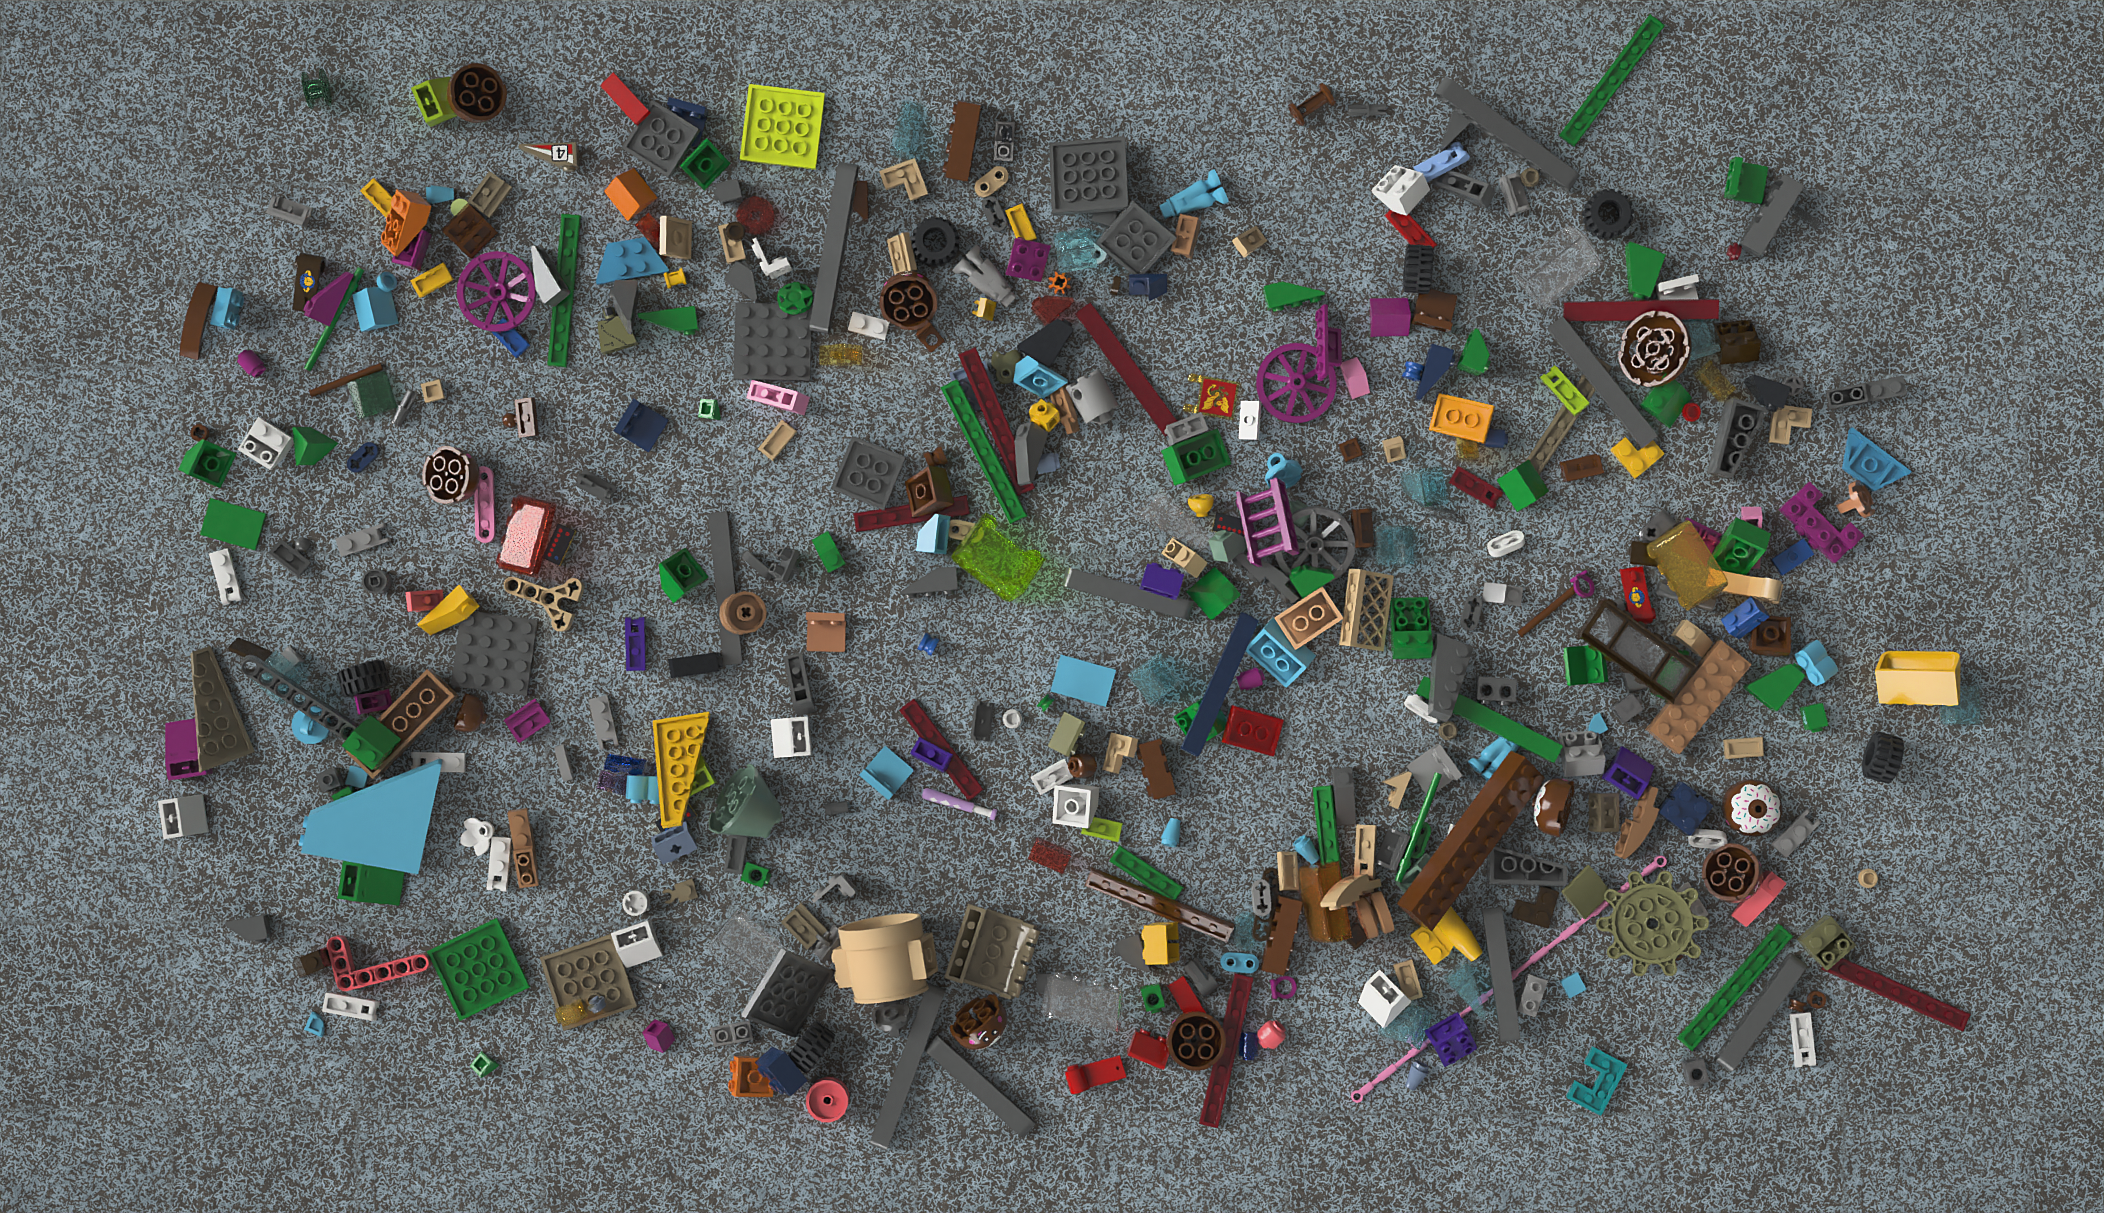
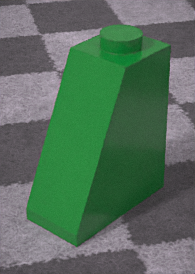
M1628 242L1625 246L1628 291L1636 300H1647L1652 295L1666 254L1633 242Z
M1785 664L1745 684L1743 688L1771 711L1777 712L1806 675L1802 673L1803 669L1797 664Z

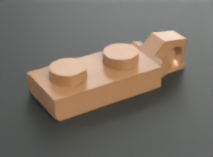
M1065 384L1051 393L1050 398L1052 404L1059 411L1061 419L1059 422L1065 427L1068 435L1078 432L1080 429L1077 415L1066 389L1067 385Z

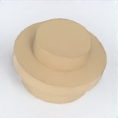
M1864 869L1859 873L1858 881L1861 886L1872 888L1877 884L1878 876L1874 870Z

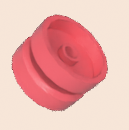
M835 1077L818 1079L812 1084L806 1096L808 1112L814 1119L820 1122L838 1120L844 1115L850 1102V1093L847 1086L842 1080ZM825 1097H829L831 1101L825 1102Z

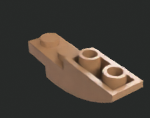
M1647 785L1637 806L1634 808L1633 820L1625 819L1621 826V835L1615 845L1614 855L1626 859L1647 837L1659 812L1658 808L1653 807L1658 788Z
M528 808L509 810L507 814L519 888L538 886L537 857Z

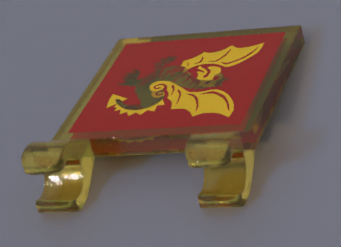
M1193 373L1188 375L1187 381L1200 383L1197 406L1186 403L1183 405V412L1194 414L1201 412L1202 415L1229 420L1234 419L1240 382Z

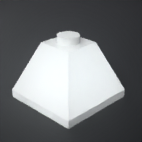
M1082 784L1055 785L1052 823L1090 828L1098 807L1099 787Z

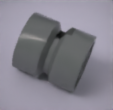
M370 569L362 577V585L367 592L384 594L392 587L393 580L387 571Z

